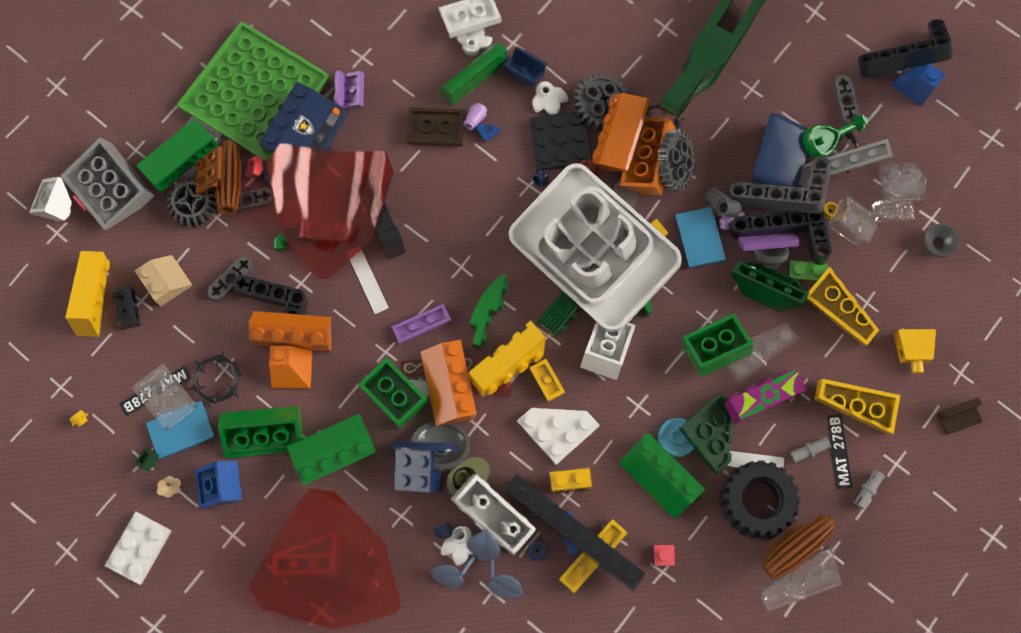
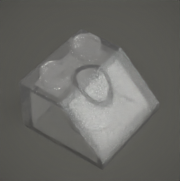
M846 194L843 195L828 224L831 229L856 246L869 243L877 229L875 214Z

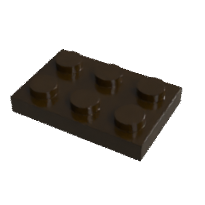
M409 107L407 144L463 146L464 109Z

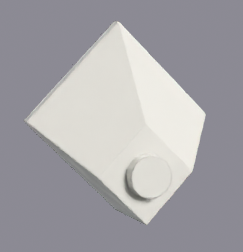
M53 177L42 180L30 209V214L54 221H65L69 217L72 203L62 178Z

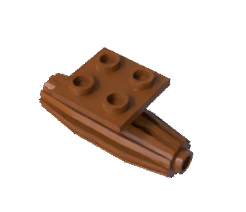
M226 140L197 161L195 185L196 194L198 195L208 188L214 187L218 212L232 215L237 212L240 199L242 165L238 145L231 140Z
M821 514L802 526L795 520L784 532L778 534L765 544L771 552L761 563L765 573L772 580H776L786 573L790 577L794 576L822 553L820 548L836 531L835 525L837 523L834 518L829 514L827 516Z

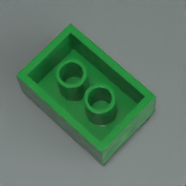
M735 313L683 336L682 348L701 378L751 355L753 342Z
M387 357L358 384L360 389L400 430L428 404L427 398Z

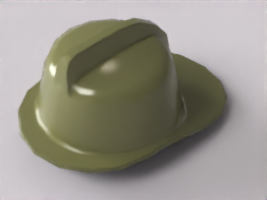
M470 457L458 466L453 467L447 477L448 491L454 496L472 474H476L486 481L490 475L488 462L481 457Z

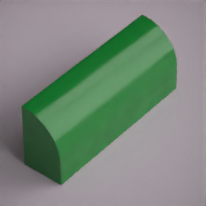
M496 42L440 87V94L452 106L455 105L507 62V49L502 44Z
M194 118L136 166L161 193L192 168L199 159L215 149L218 144L210 133Z

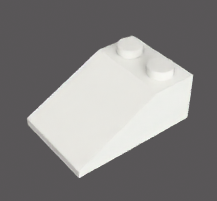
M596 322L580 368L617 380L636 325L627 323L621 330L612 332L605 330Z

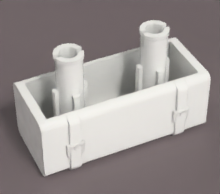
M472 474L451 498L462 512L466 513L476 522L475 525L482 531L487 528L497 541V544L512 555L521 548L536 530L524 516L520 515L487 482L476 474Z

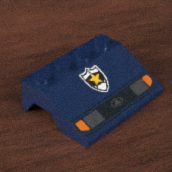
M296 82L259 144L265 153H273L285 159L293 167L312 175L347 118L348 112L312 88Z

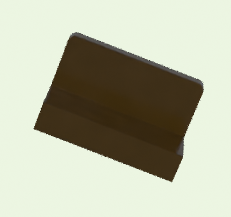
M979 397L937 413L946 435L983 421L977 409L978 406L982 405Z

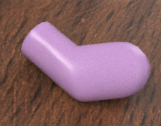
M741 211L739 216H744V211ZM723 216L719 221L721 223L720 228L723 230L730 229V224L736 217Z

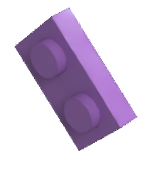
M340 70L336 71L334 80L335 104L345 111L362 108L364 73L356 71L344 74Z

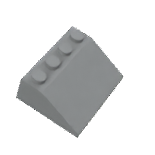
M99 138L61 175L62 179L104 230H108L132 215L155 196L115 146L102 138Z

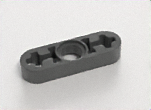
M839 76L833 88L841 122L845 126L852 123L850 119H847L849 110H851V118L859 116V110L851 79L847 76ZM840 82H842L843 85H846V87L844 88V90H843V86H842V85H839ZM842 99H850L851 105H844Z
M269 188L241 192L240 206L237 208L236 213L268 207L274 203L275 196ZM264 194L269 196L266 201L263 199ZM255 195H257L258 197V203H256V198L254 197ZM245 197L252 198V203L249 205H243L242 201Z
M242 256L238 258L209 286L208 295L213 301L220 302L224 300L235 289L233 283L229 284L226 282V278L230 274L236 277L239 276L235 269L245 276H249L252 273L254 264L249 257ZM241 264H247L248 268H242ZM223 282L228 288L225 289L220 283ZM215 289L220 290L221 294L219 296L214 293Z

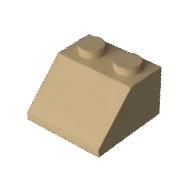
M172 255L150 260L135 270L154 301L160 307L193 286Z

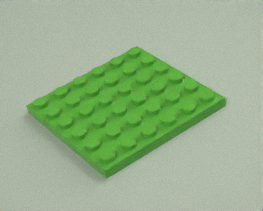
M241 21L178 102L177 107L254 156L263 158V161L268 164L275 154L265 153L259 142L295 83L299 82L320 94L331 79V76Z

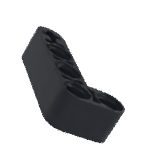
M245 275L237 276L233 281L235 290L243 297L285 307L283 313L305 315L308 299L300 289ZM260 288H266L263 294H258ZM279 292H284V296L282 298H276V295ZM296 297H303L300 303H294Z

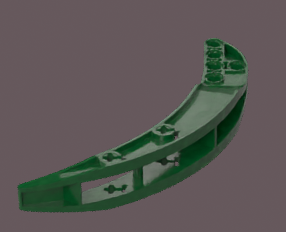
M721 0L711 17L692 43L691 54L682 67L681 75L663 97L659 110L677 119L696 95L715 84L766 0H753L732 34L719 26L735 0Z

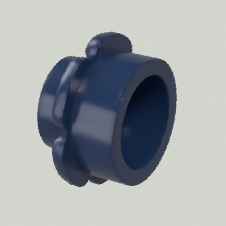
M538 169L532 175V179L538 187L548 185L549 175L546 171Z
M449 523L434 528L436 533L434 536L439 535L440 539L451 534L450 530H452V527L450 528Z
M534 541L533 544L528 546L527 552L532 560H542L546 556L547 547L541 541Z

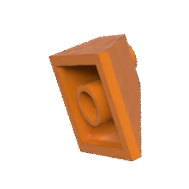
M270 346L269 369L271 388L311 389L313 351L293 346Z

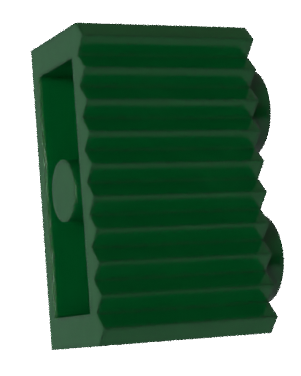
M561 292L537 320V324L554 338L558 334L562 336L568 328L566 324L570 320L574 321L579 315V305Z

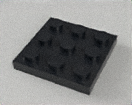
M577 112L529 117L537 170L566 168L571 164L592 165L586 120L581 122L582 115L577 116Z

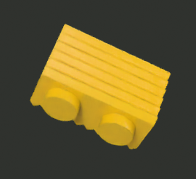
M590 468L556 471L549 474L552 494L555 492L557 494L559 492L566 493V491L574 492V490L582 491V489L585 491L586 489L589 490L592 486Z

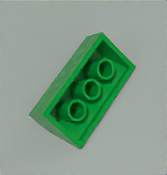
M299 406L227 412L220 415L218 430L225 459L289 453L287 446L303 439L302 418Z
M360 413L287 446L302 485H306L376 453L375 446Z
M649 433L618 463L674 520L705 490Z

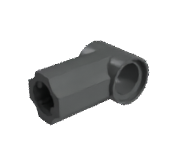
M711 188V190L706 192V202L716 209L718 215L726 217L739 216L741 212L739 201L730 199L717 188Z

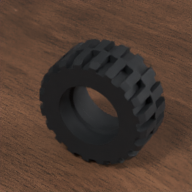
M765 460L747 462L734 470L722 485L724 486L723 490L720 492V497L722 498L720 508L724 510L723 516L725 520L728 519L730 522L729 526L732 529H737L738 533L742 536L747 535L752 539H767L784 532L788 526L793 524L795 521L794 517L799 513V508H797L800 503V497H797L799 488L798 485L794 486L792 475L788 476L785 473L786 469L776 467V463L773 462L765 463ZM755 481L763 482L775 492L777 508L770 517L764 519L755 518L744 508L742 492L749 483Z

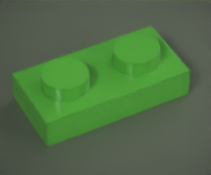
M790 260L788 262V276L802 282L816 283L828 269V263L817 265L814 262Z

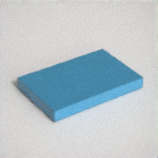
M712 207L675 214L688 269L726 260Z
M202 401L146 423L155 451L159 455V460L216 438Z

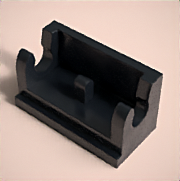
M130 285L113 289L112 294L118 319V329L124 330L141 326L135 290Z

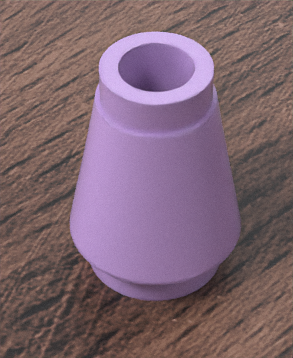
M480 103L471 105L463 123L464 127L468 130H473L486 117V107Z

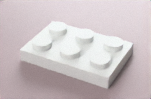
M462 0L439 7L450 38L502 22L494 0Z
M135 512L105 566L141 585L172 530Z

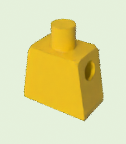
M899 329L893 336L900 363L911 364L912 374L924 373L923 364L931 362L934 358L936 329Z

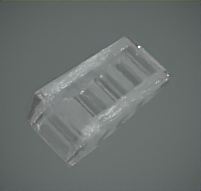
M879 200L872 204L874 221L914 219L912 201ZM903 206H905L906 215L903 213Z

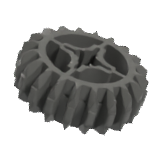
M194 177L191 182L188 178L185 179V183L179 181L178 187L173 185L174 192L168 191L170 198H166L167 203H169L166 206L170 211L169 215L174 217L173 220L175 222H180L181 226L187 223V226L190 228L193 223L196 227H199V222L206 224V218L212 220L210 214H216L214 208L217 207L214 188H208L203 192L205 195L202 196L193 193V191H196V178ZM179 210H190L191 214H183Z

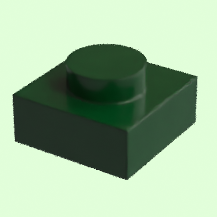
M145 447L134 464L149 472L155 466L159 455Z

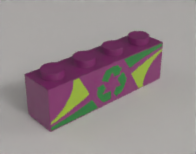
M786 369L778 374L779 377L775 379L771 376L761 381L762 385L756 386V384L747 387L745 389L746 392L742 394L738 391L728 396L729 400L724 405L734 424L736 425L805 392L807 388L797 369L790 372Z

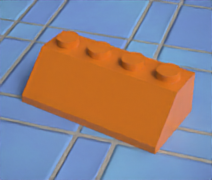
M626 93L614 94L609 102V112L604 118L603 130L598 137L597 149L593 153L592 165L609 172L628 171L650 99Z
M644 118L629 169L622 173L620 183L622 188L642 195L662 196L665 182H661L663 176H659L661 169L657 168L660 164L657 158L660 157L658 151L661 150L659 143H663L661 138L665 137V133H668V130L675 129L669 118Z
M254 311L248 323L249 340L254 346H293L331 352L332 350L331 317Z
M461 340L440 343L421 351L420 354L435 426L474 420L477 412Z

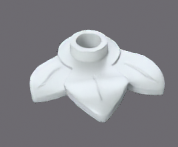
M484 28L457 36L458 42L463 45V50L468 55H476L480 49L487 48L492 43V37L484 36Z
M544 81L537 86V95L533 98L532 105L536 113L545 109L550 115L558 114L560 103L568 102V96L563 89L553 87L550 82ZM544 87L549 90L548 93L543 92Z
M465 526L457 527L454 529L452 536L443 543L441 555H452L457 566L463 565L467 561L469 554H472L466 547L468 539L472 537L470 529Z

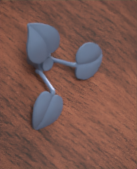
M487 528L468 539L466 547L474 555L462 571L458 572L457 568L451 565H441L430 572L431 577L439 584L448 588H458L464 582L461 576L464 575L477 557L480 561L484 562L490 560L492 581L488 583V588L492 593L502 598H516L524 593L520 583L513 577L508 575L495 576L494 559L499 556L500 548Z

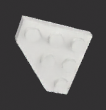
M531 408L517 420V423L555 465L562 461L600 426L587 411Z

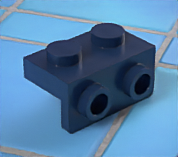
M517 46L512 57L504 64L502 71L534 88L544 76L547 63Z

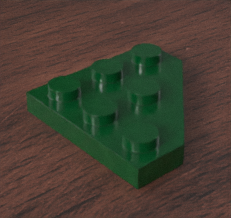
M718 392L678 428L714 474L720 473L732 461L730 442H732L733 426H731V416L724 405L728 399L722 392Z

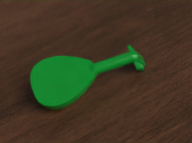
M864 114L853 116L854 122L839 129L827 125H815L806 129L802 136L805 149L813 159L827 157L836 148L841 135L856 128L858 132L862 131L866 127L865 124L870 122L868 117H864Z

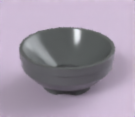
M942 223L935 224L928 228L924 234V247L931 255L944 258L952 255L957 250L959 236L951 226ZM933 240H941L943 247L940 249L934 247Z
M788 247L754 250V257L767 268L779 267L780 264L788 259L789 255Z

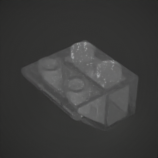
M890 162L879 165L881 193L886 200H924L927 179L917 164L912 162H906L905 164Z

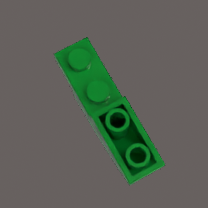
M505 274L498 277L488 287L474 310L470 328L476 330L473 340V348L481 350V346L486 344L488 336L485 333L486 327H490L492 321L490 314L497 316L498 311L503 309L504 299H502L503 292L507 293L509 286Z

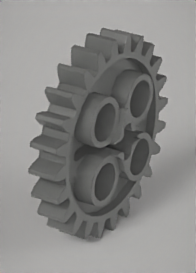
M596 73L592 77L587 75L586 79H582L575 88L576 90L573 93L575 97L572 102L576 104L573 109H579L576 115L583 116L581 122L587 120V126L592 123L594 124V129L600 126L602 131L604 118L609 112L611 98L614 94L625 93L628 88H622L623 82L616 83L617 77L612 80L610 74L607 78L604 77L603 73L599 77Z
M681 129L668 130V133H665V137L661 138L663 143H659L661 150L658 151L660 157L657 158V161L660 164L657 168L661 169L659 176H663L661 182H665L664 186L668 187V190L681 191L688 187V183L691 182L690 176H693L692 169H695L693 166V162H695L693 155L695 152H692L693 145H690L691 138L688 139V134H685V131Z

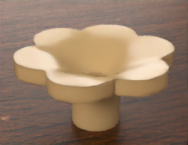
M167 476L163 480L158 481L157 494L164 495L166 498L172 497L173 494L180 492L181 481L174 479L172 476Z

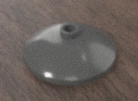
M434 421L429 422L417 429L411 439V442L453 443L459 447L460 451H434L435 470H445L458 466L467 458L470 452V438L468 434L455 423L436 427Z

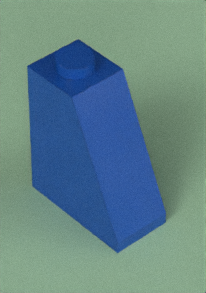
M927 64L902 71L891 86L922 106L946 74L933 65Z

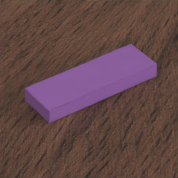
M794 233L738 237V244L743 251L797 247L799 246V239Z
M443 303L391 326L399 345L452 321Z

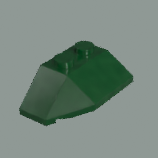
M738 261L731 272L743 296L778 312L802 307L809 295V292L796 279L772 268L764 267L760 263Z

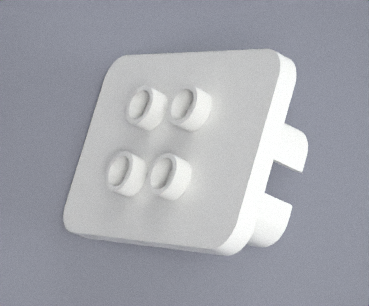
M582 164L567 166L509 229V239L512 244L605 330L612 332L624 328L675 274L681 265L679 249Z

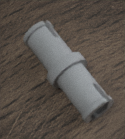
M824 437L811 444L808 442L804 447L791 451L789 454L792 461L797 463L808 457L813 458L817 453L830 449L831 444L828 438Z
M874 469L866 484L863 483L861 486L862 490L853 503L865 510L872 496L876 495V490L883 478H885V475L879 471L877 473V470Z

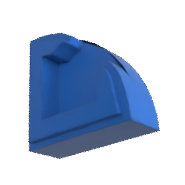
M478 124L474 128L484 142L500 133V130L494 125Z

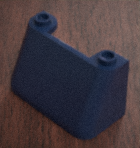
M771 112L751 183L802 188L799 181L807 155L802 136L808 128Z

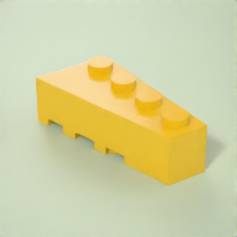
M80 251L65 317L76 336H100L107 271L110 268V262L104 252Z
M829 266L809 290L806 301L855 340L866 346L878 333L879 329Z
M532 321L526 324L527 329L521 334L516 332L507 346L502 344L494 352L492 358L490 356L486 357L469 372L470 383L482 397L487 394H493L501 384H507L515 374L524 372L529 364L538 362L543 357L546 337Z
M826 379L817 380L814 400L887 435L894 434L900 395Z

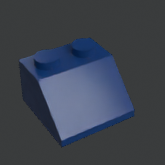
M216 461L195 470L199 509L228 505L242 500L237 461Z

